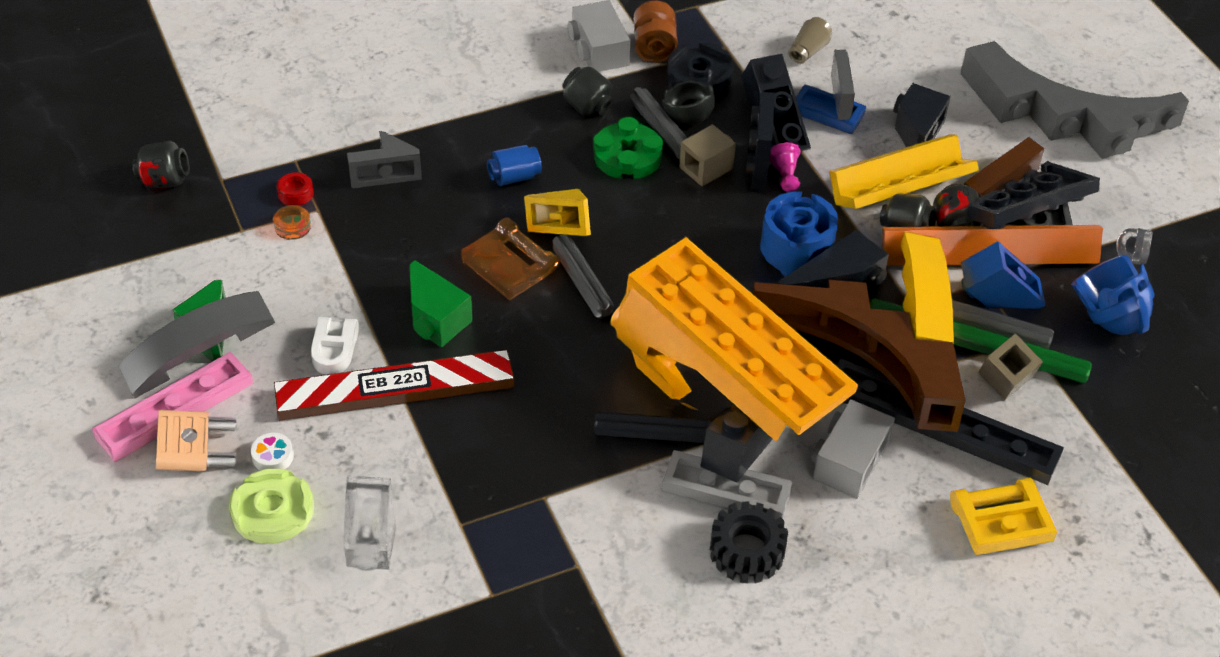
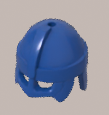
M1120 255L1093 267L1071 283L1094 324H1099L1105 330L1118 335H1127L1135 332L1143 334L1149 330L1155 294L1143 264L1140 265V274H1138L1130 258L1127 255Z

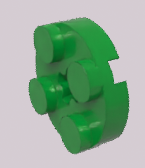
M624 117L618 123L605 127L594 136L593 151L595 164L602 172L614 178L622 179V174H633V179L646 177L655 172L660 166L663 139L651 128L639 124L635 118Z

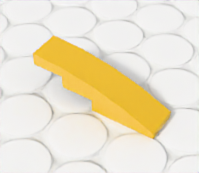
M904 232L900 245L906 262L901 275L907 293L902 305L904 311L909 312L914 339L953 342L954 344L950 280L941 241L938 238Z

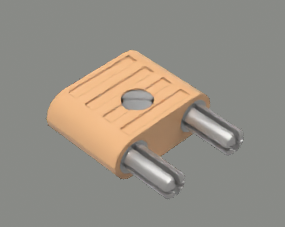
M159 410L156 470L206 471L207 466L234 467L236 464L235 453L207 452L208 431L235 432L237 428L236 418L209 417V412Z

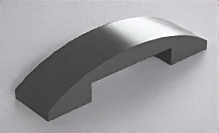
M259 291L223 298L199 307L153 333L125 357L119 364V368L132 396L137 398L170 380L167 371L235 334L240 341H243L271 326L275 321Z

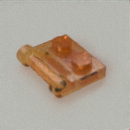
M509 217L502 219L493 231L461 250L462 261L509 301L552 274L560 262L555 254L551 251L545 252L519 231L518 224ZM510 241L536 263L529 266L504 244Z

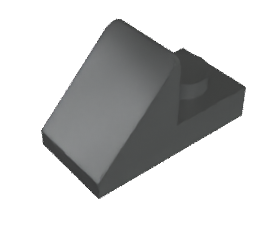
M379 131L381 149L347 153L351 188L422 180L419 149L384 131Z

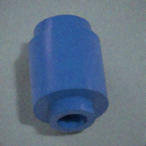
M527 145L493 151L491 159L487 160V169L490 179L492 181L496 180L499 186L533 179L534 175L541 174L542 164L539 152L535 146L528 148Z

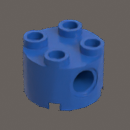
M793 191L781 194L771 200L764 215L760 250L766 261L778 270H781L782 275L786 277L834 245L837 232V212L828 201L815 194H811L810 199L802 197V192Z

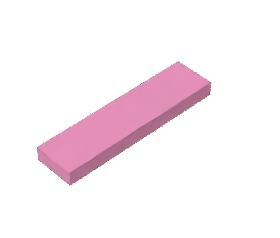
M229 352L92 428L94 437L113 461L116 462L157 439L159 410L204 412L252 385V374Z

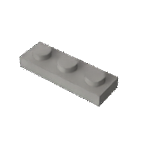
M676 450L673 451L662 481V491L728 508L729 505L735 503L737 508L741 509L742 502L749 501V508L755 509L758 502L764 504L763 512L766 513L771 507L776 511L775 519L783 518L793 481L747 470L736 483L700 467L702 457Z

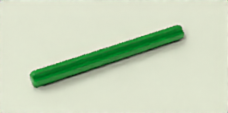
M872 298L870 301V309L904 311L903 306L877 298ZM953 321V345L990 355L1009 339V337ZM1024 342L1043 361L1038 370L1080 383H1086L1092 368L1090 361Z

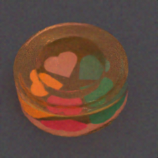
M285 206L274 214L275 232L283 239H300L307 235L311 229L310 214L301 206Z

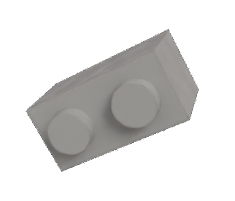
M610 0L572 7V21H568V31L571 40H576L578 44V53L581 61H586L588 66H592L598 72L629 66L630 38Z
M850 399L843 413L837 411L834 414L828 427V434L830 435L827 440L820 439L814 448L811 461L816 463L813 480L858 499L889 444L895 418Z

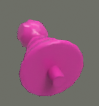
M788 142L773 146L770 154V163L784 177L781 180V186L787 193L795 192L800 187L798 177L793 175L797 159L800 155V148L798 145Z

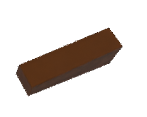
M1028 137L965 181L964 185L975 189L980 198L994 190L1002 191L1008 182L1023 179L1024 174L1030 170H1039L1045 148Z

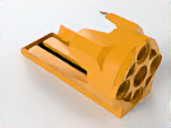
M687 237L628 275L626 294L610 320L611 325L616 329L617 338L632 350L636 367L671 399L680 400L692 391L675 366V363L679 362L697 370L775 441L778 440L786 425L800 435L856 393L858 387L857 383ZM681 403L690 409L698 410L686 403Z

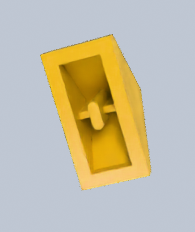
M579 189L524 196L528 232L577 236L591 235L588 199Z

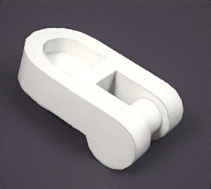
M318 317L311 347L312 364L316 371L327 375L342 373L349 367L354 345L358 338V319L346 318L342 322L332 321L331 317Z

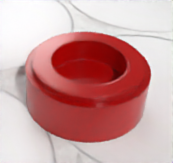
M294 172L286 174L278 180L276 185L279 200L288 206L304 205L314 195L312 180L303 173Z

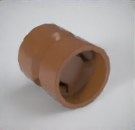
M649 1L639 6L634 13L635 50L638 56L650 63L668 61L670 54L678 48L676 17L673 8L661 1Z

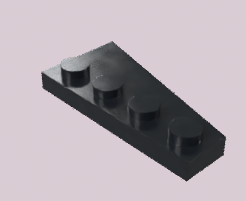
M1047 161L1041 164L1040 172L1030 170L1025 173L1024 181L1012 180L1005 184V191L994 190L968 205V218L982 223L985 228L1001 229L1007 223L1030 219L1033 214L1041 211L1056 210L1059 205L1064 203L1082 201L1085 196L1099 192L1100 178Z

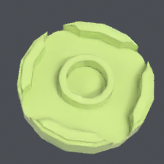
M264 469L252 473L243 479L244 483L238 489L235 487L231 493L229 512L234 528L245 539L259 544H277L292 539L306 528L313 516L314 501L308 483L302 477L299 479L293 476V472L286 469Z

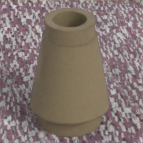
M820 17L806 20L788 51L790 58L798 64H803L829 44L832 35V28L829 23Z

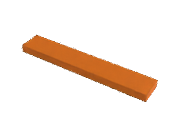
M1100 225L1005 226L1001 229H988L984 226L883 227L881 249L889 254L886 266H904L906 261L900 244L904 232L940 239L947 265H961L962 261L997 241L1023 264L1100 263L1103 228Z

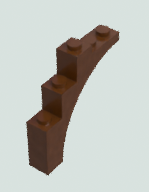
M829 280L827 288L754 282L752 294L792 329L835 343L860 356L882 372L900 391L911 408L917 429L958 432L966 399L953 342L914 339L909 312L870 309L866 283Z

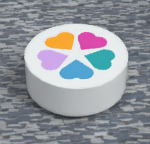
M267 433L258 437L251 446L254 466L259 471L288 468L293 461V449L289 438L280 433Z

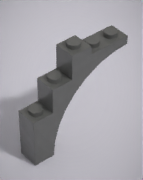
M996 41L966 48L960 73L1000 123L1030 115L1050 141L1080 133L1101 159L1131 151L1136 138H1142L1180 126L1189 100L1182 92L1158 97L1129 98L1106 96L1078 90L1054 82L1028 69L1011 57Z

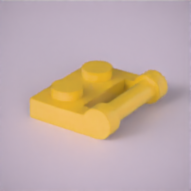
M1032 478L1018 479L1016 484L972 492H967L966 489L953 490L950 493L952 510L959 516L975 555L1049 543L1055 540L1057 530ZM1016 500L1020 501L1019 503L975 510V507H981Z

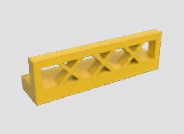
M949 134L830 170L829 174L835 204L858 209L890 199L895 194H906L979 171L977 160L962 159L958 135Z

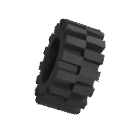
M749 501L742 502L741 509H738L734 503L728 506V512L722 509L718 513L717 520L714 519L710 541V557L712 562L717 561L716 568L720 573L726 568L728 569L727 578L734 580L735 575L738 574L741 575L740 583H748L749 576H753L755 583L762 582L764 573L769 579L775 575V569L780 570L782 567L788 541V530L784 528L785 521L782 517L775 519L776 511L771 507L765 513L763 512L764 504L758 502L755 509L749 508ZM743 534L753 535L761 539L765 545L760 549L746 550L734 544L733 538Z

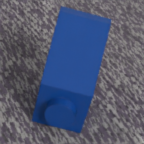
M999 241L961 262L964 277L961 283L964 291L970 298H976L987 308L1040 309L1046 306L1040 278Z

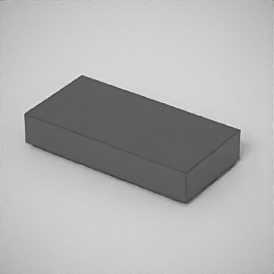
M834 50L831 80L838 120H850L855 91L849 56L846 50Z

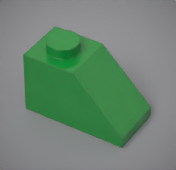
M416 260L410 263L414 330L423 339H429L443 347L472 322L471 295Z

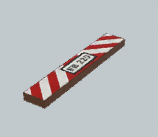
M507 349L274 382L278 420L282 421L514 388V375Z

